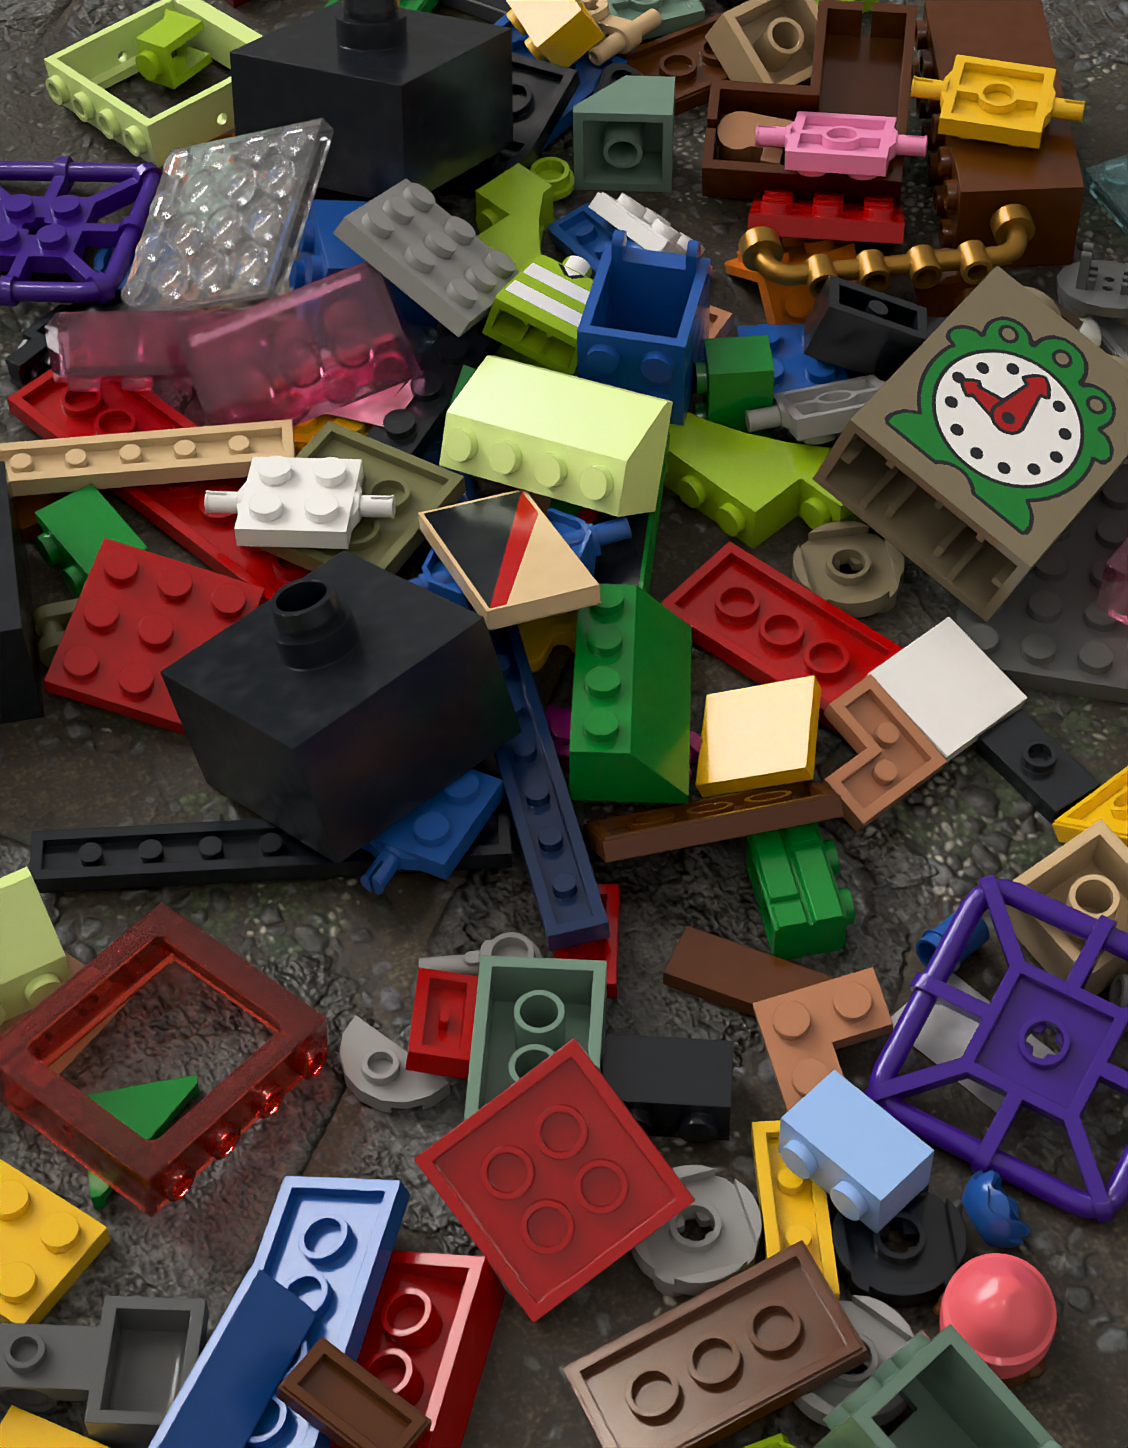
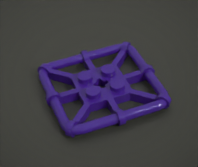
M57 157L55 162L0 161L1 181H51L45 196H29L27 194L11 196L0 186V272H9L7 276L0 277V304L2 306H17L19 302L88 303L97 301L102 305L115 298L114 293L125 279L137 248L145 244L149 235L147 224L158 201L164 182L162 170L152 162L142 164L74 162L71 157ZM74 182L118 183L91 197L69 195ZM134 203L130 215L122 219L120 224L98 223L100 218ZM86 247L115 248L105 273L101 271L96 273L82 260ZM32 273H67L75 282L29 280Z
M994 874L979 878V885L967 894L958 907L924 973L917 972L909 986L913 993L874 1064L869 1080L870 1087L864 1091V1094L917 1137L970 1163V1171L976 1173L982 1169L983 1173L993 1170L1007 1183L1071 1215L1085 1219L1095 1218L1098 1224L1113 1220V1212L1121 1209L1128 1200V1143L1108 1183L1104 1186L1081 1118L1099 1083L1128 1096V1072L1110 1063L1128 1029V1006L1121 1008L1084 990V987L1104 951L1128 961V933L1117 929V921L1101 915L1099 919H1096L1021 883L1007 879L996 880ZM1005 905L1012 906L1086 942L1066 981L1025 962ZM986 910L990 914L1008 965V970L990 1004L946 984ZM935 1004L943 1005L979 1023L962 1057L897 1077ZM1046 1029L1054 1030L1057 1033L1055 1043L1062 1048L1057 1055L1047 1054L1044 1059L1033 1056L1034 1048L1030 1043L1026 1042L1028 1036L1031 1033L1036 1036H1042ZM965 1079H970L1005 1097L982 1141L903 1101L906 1097ZM1023 1106L1064 1126L1086 1192L1080 1191L1001 1151L1002 1145Z

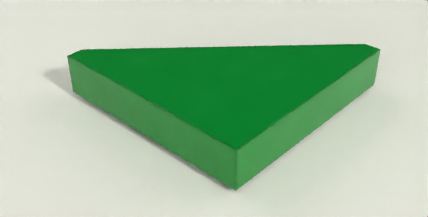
M197 1075L80 1095L90 1194L94 1209L106 1206V1198L127 1173L133 1167L137 1169L169 1132L168 1125L190 1100L198 1098L200 1088Z

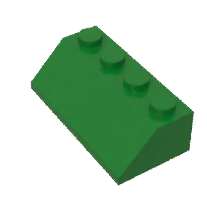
M599 584L601 603L577 610L569 747L570 799L688 804L692 627L637 585Z

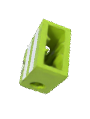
M537 255L498 292L482 333L556 372L574 376L578 367L577 330L594 281L590 279L592 275L590 264L579 256H568L561 264L546 255Z

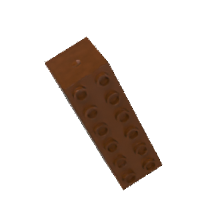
M1041 0L924 1L923 20H916L914 46L915 50L920 51L919 59H913L911 87L914 75L944 81V78L953 70L956 55H964L1056 69L1054 82L1055 97L1064 98ZM916 97L917 119H925L922 122L921 136L928 135L927 151H931L927 157L929 183L936 182L937 184L933 189L935 216L942 215L943 217L939 223L940 248L957 249L959 245L969 240H979L985 247L998 246L990 227L992 215L1005 205L1021 204L1027 207L1035 225V233L1027 243L1022 256L1011 264L1001 267L1071 265L1085 187L1069 120L1051 118V121L1043 130L1039 149L1023 146L1014 147L1003 143L977 139H961L956 136L938 134L941 113L940 101Z

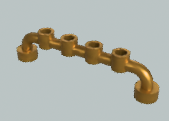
M1009 204L998 209L990 220V227L998 246L985 247L979 240H969L959 245L956 250L934 251L931 246L922 244L912 247L903 255L884 256L879 250L868 249L859 253L855 259L833 261L829 255L816 254L809 257L804 264H784L780 262L783 257V249L778 233L774 229L764 226L755 227L745 232L740 238L738 246L743 264L747 269L759 272L768 280L781 285H808L810 294L817 298L829 275L847 281L859 280L860 285L879 292L888 288L893 276L909 275L913 286L919 289H928L939 283L942 278V272L960 270L962 278L966 283L980 284L993 270V267L1011 264L1022 256L1027 243L1034 236L1035 225L1027 207L1021 204Z

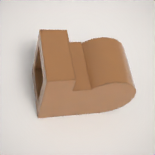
M744 111L727 114L721 119L717 129L720 159L785 165V147L755 146V133L757 124L787 127L792 121Z

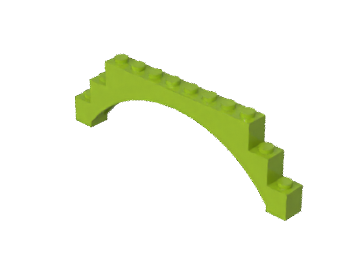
M517 163L475 191L477 229L481 231L476 237L492 250L501 251L509 256L515 263L516 270L520 272L537 255H542L544 230L554 222L553 186L520 163ZM504 344L500 346L494 355L552 370ZM578 367L574 374L576 377H578ZM687 412L684 426L669 424L670 443L664 485L679 495L686 505L691 508H697L715 521L726 534L737 537L752 549H755L797 516H800L812 529L835 521L865 523L813 480V477L832 448L784 442L744 433L705 420L690 412Z

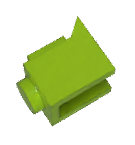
M165 8L164 18L135 38L139 55L135 58V63L141 75L146 80L176 89L212 63L210 53L184 45L185 42L205 29L203 20Z

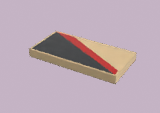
M520 489L418 513L420 531L477 614L484 617L488 630L516 625L601 603L598 582L526 490Z

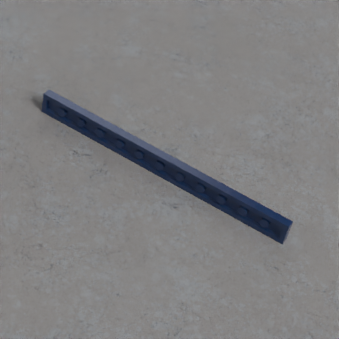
M443 434L437 435L421 459L439 466ZM443 467L465 478L466 492L456 504L478 499L471 474ZM516 624L488 630L522 730L519 735L496 750L493 755L500 779L504 783L505 797L549 950L554 951L609 938L608 919L518 626Z

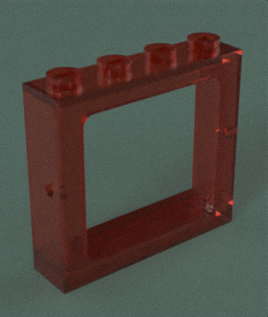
M161 902L0 1036V1102L139 1209L153 1217L169 1201L175 1202L181 1199L191 1188L195 1177L215 1159L221 1160L228 1156L236 1147L240 1136L257 1120L270 1117L279 1108L284 1096L303 1078L306 1080L310 1079L321 1070L328 1057L327 1018ZM173 961H176L276 1032V1034L160 1138L146 1140L49 1067Z

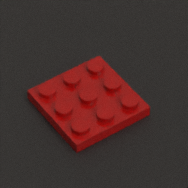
M765 189L762 197H754L748 216V230L764 226L774 229L779 237L903 244L905 221L903 205H894V197L865 195L864 203L844 202V194L815 192L813 200L794 199V191Z
M104 538L44 679L45 691L186 735L160 672L262 605L265 598V588Z
M573 1038L414 1158V1161L533 1323L695 1201L693 1195L576 1038Z

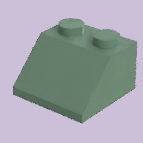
M626 75L573 106L574 190L672 192L675 77Z

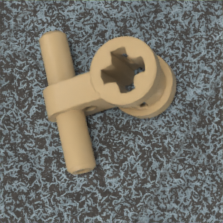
M582 0L605 35L602 40L588 51L590 61L598 66L616 54H626L640 45L642 37L661 25L662 22L660 13L652 8L631 21L610 15L607 0Z

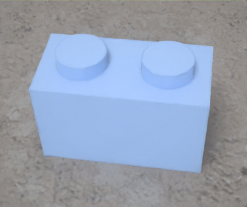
M833 1070L782 1116L780 1121L778 1152L781 1154L786 1166L802 1179L810 1178L830 1195L835 1207L845 1217L853 1221H862L876 1234L929 1184L934 1150L836 1070Z

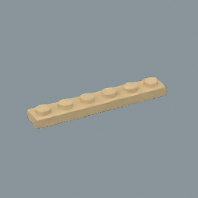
M292 419L0 443V461H5L13 497L73 492L91 483L96 489L248 477L253 457L282 456L295 458Z

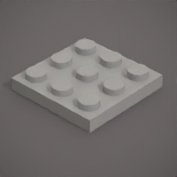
M408 179L402 180L345 216L333 233L457 337L463 335L489 314L498 292L519 273L516 270L515 263L509 256L501 251L492 250L475 236V230L468 222L459 217L451 216L435 203V198L428 189L420 184L411 183Z

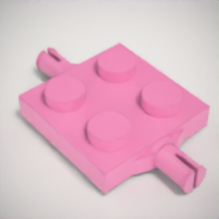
M798 111L795 121L787 125V127L757 124L755 146L785 147L784 170H795L804 176L818 177L826 173L848 174L850 178L856 180H871L877 176L886 177L889 161L896 157V155L926 158L928 135L898 134L896 130L897 117Z

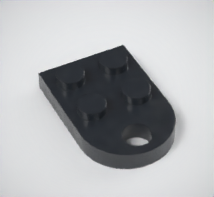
M512 52L513 144L493 155L489 162L483 165H476L458 176L471 184L483 186L517 163L530 169L539 157L580 84L577 70Z

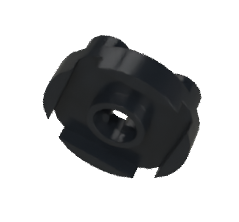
M927 1185L877 1234L862 1221L850 1220L838 1211L834 1219L832 1231L836 1268L842 1278L849 1284L850 1293L852 1295L868 1296L894 1308L917 1307L938 1299L940 1294L945 1291L952 1276L963 1265L967 1236L964 1221L952 1202L947 1198L945 1204L938 1196L928 1192L929 1185ZM899 1230L902 1231V1236L905 1240L915 1241L917 1246L908 1248V1251L905 1253L893 1252L892 1249H887L883 1243L889 1240L890 1231Z

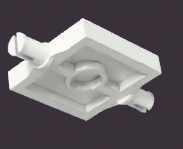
M270 456L252 458L247 481L238 492L206 490L204 507L206 514H238L234 527L237 546L348 549L352 530L362 517L395 518L396 498L395 495H362L361 487L364 478L362 459Z

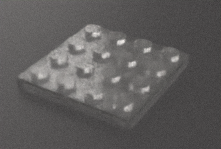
M323 118L170 150L169 156L164 163V171L155 197L149 208L150 212L141 239L135 249V257L127 281L121 291L123 302L116 311L114 320L126 330L280 305L334 129Z

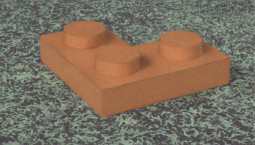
M871 674L832 701L823 713L858 754L825 778L821 784L841 796L843 818L856 833L940 772L947 763L943 755Z
M873 967L752 1003L786 1112L795 1106L833 1070H836L843 1076L835 1052L836 1049L883 1036L893 1031V1022Z

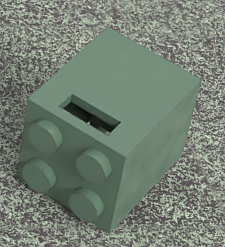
M951 1324L931 1340L920 1330L903 1347L895 1351L870 1375L869 1379L854 1392L850 1393L822 1419L831 1431L814 1446V1448H1062ZM898 1394L914 1412L887 1437L872 1420V1417Z

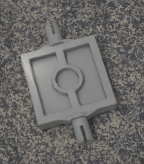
M872 374L775 393L773 395V406L749 411L745 410L747 430L749 433H752L754 431L780 427V429L787 428L798 441L803 440L805 444L815 445L833 441L836 438L835 434L843 432L850 419L886 381H881Z

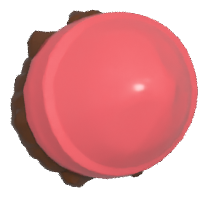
M1001 1253L977 1256L966 1262L955 1272L933 1308L934 1313L940 1318V1327L936 1335L951 1324L1009 1389L1013 1386L1024 1384L1029 1378H1039L1046 1371L1045 1356L1048 1353L1054 1336L1060 1331L1057 1322V1310L1052 1291L1045 1278L1027 1261Z

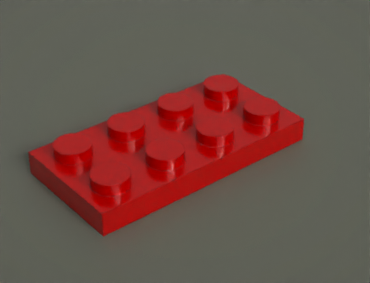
M730 541L661 602L663 606L692 627V641L760 685L815 676L821 686L818 722L835 733L837 732L836 728L823 715L827 706L866 678L868 673L903 649Z

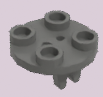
M1084 242L1080 262H1075L1062 268L1057 275L1055 286L1057 295L1063 300L1062 306L1077 318H1085L1090 315L1111 317L1121 324L1128 325V264L1115 261L1092 260L1094 243Z

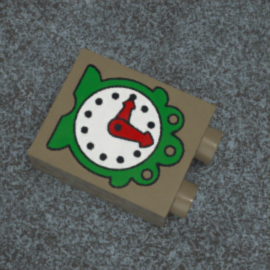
M997 265L850 419L816 472L813 480L979 617L988 622L1128 459V361L1118 356L1108 355L1063 319L1059 308L1049 296L1038 289L1022 286Z

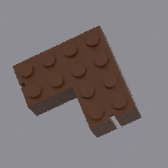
M819 0L810 86L711 79L702 160L703 196L754 200V197H762L765 189H784L794 191V199L813 200L815 192H833L844 194V202L864 203L865 195L894 197V205H900L904 155H896V157L889 161L886 177L877 176L871 180H856L850 178L848 174L826 173L818 177H808L799 174L795 170H784V164L721 160L718 153L717 129L721 119L727 114L736 111L791 120L792 122L795 121L798 111L897 117L896 130L898 134L906 135L917 5L873 3L870 37H861L863 2Z

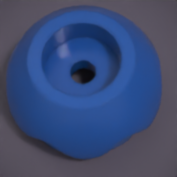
M980 1169L970 1178L961 1197L963 1206L972 1223L988 1246L1010 1248L1024 1244L1022 1238L1027 1236L1031 1229L1028 1224L1019 1221V1206L1016 1200L1005 1193L1001 1187L1002 1179L997 1172L990 1170L983 1173L982 1169Z

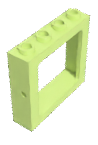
M161 0L45 58L44 63L49 77L46 79V87L49 95L56 104L65 106L74 112L80 120L89 122L101 130L107 138L116 140L128 148L134 156H140L147 162H152L158 168L199 147L201 142L205 144L235 128L231 77L150 119L105 90L139 72L135 63V58L139 55L135 38L164 18L165 8L203 20L205 29L185 42L184 45L210 53L214 60L231 69L230 51L262 37V35L203 0ZM123 51L122 56L118 59V54Z

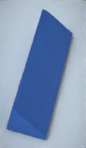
M251 1266L148 1448H244L315 1320L316 1314L309 1305L260 1268Z

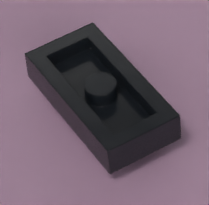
M1023 710L978 736L976 752L1050 824L1054 823V820L1100 787V783Z

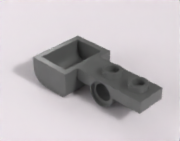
M105 1295L100 1326L0 1323V1406L9 1410L11 1405H14L32 1414H43L54 1410L57 1406V1401L87 1402L84 1423L90 1439L110 1448H148L205 1348L209 1320V1309L206 1299Z

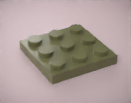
M328 421L295 458L336 457L339 459H362L364 474L361 487L362 495H395V518L362 517L352 530L348 549L254 547L310 571L315 570L345 550L386 571L396 574L426 539L420 531L418 513L456 504L466 492L465 478L448 469Z

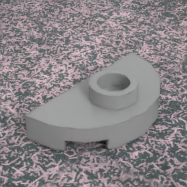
M354 1016L343 1032L339 1056L346 1085L362 1103L388 1113L392 1112V1108L409 1109L422 1105L424 1110L433 1107L451 1094L450 1082L442 1076L405 1070L407 1051L358 1016Z

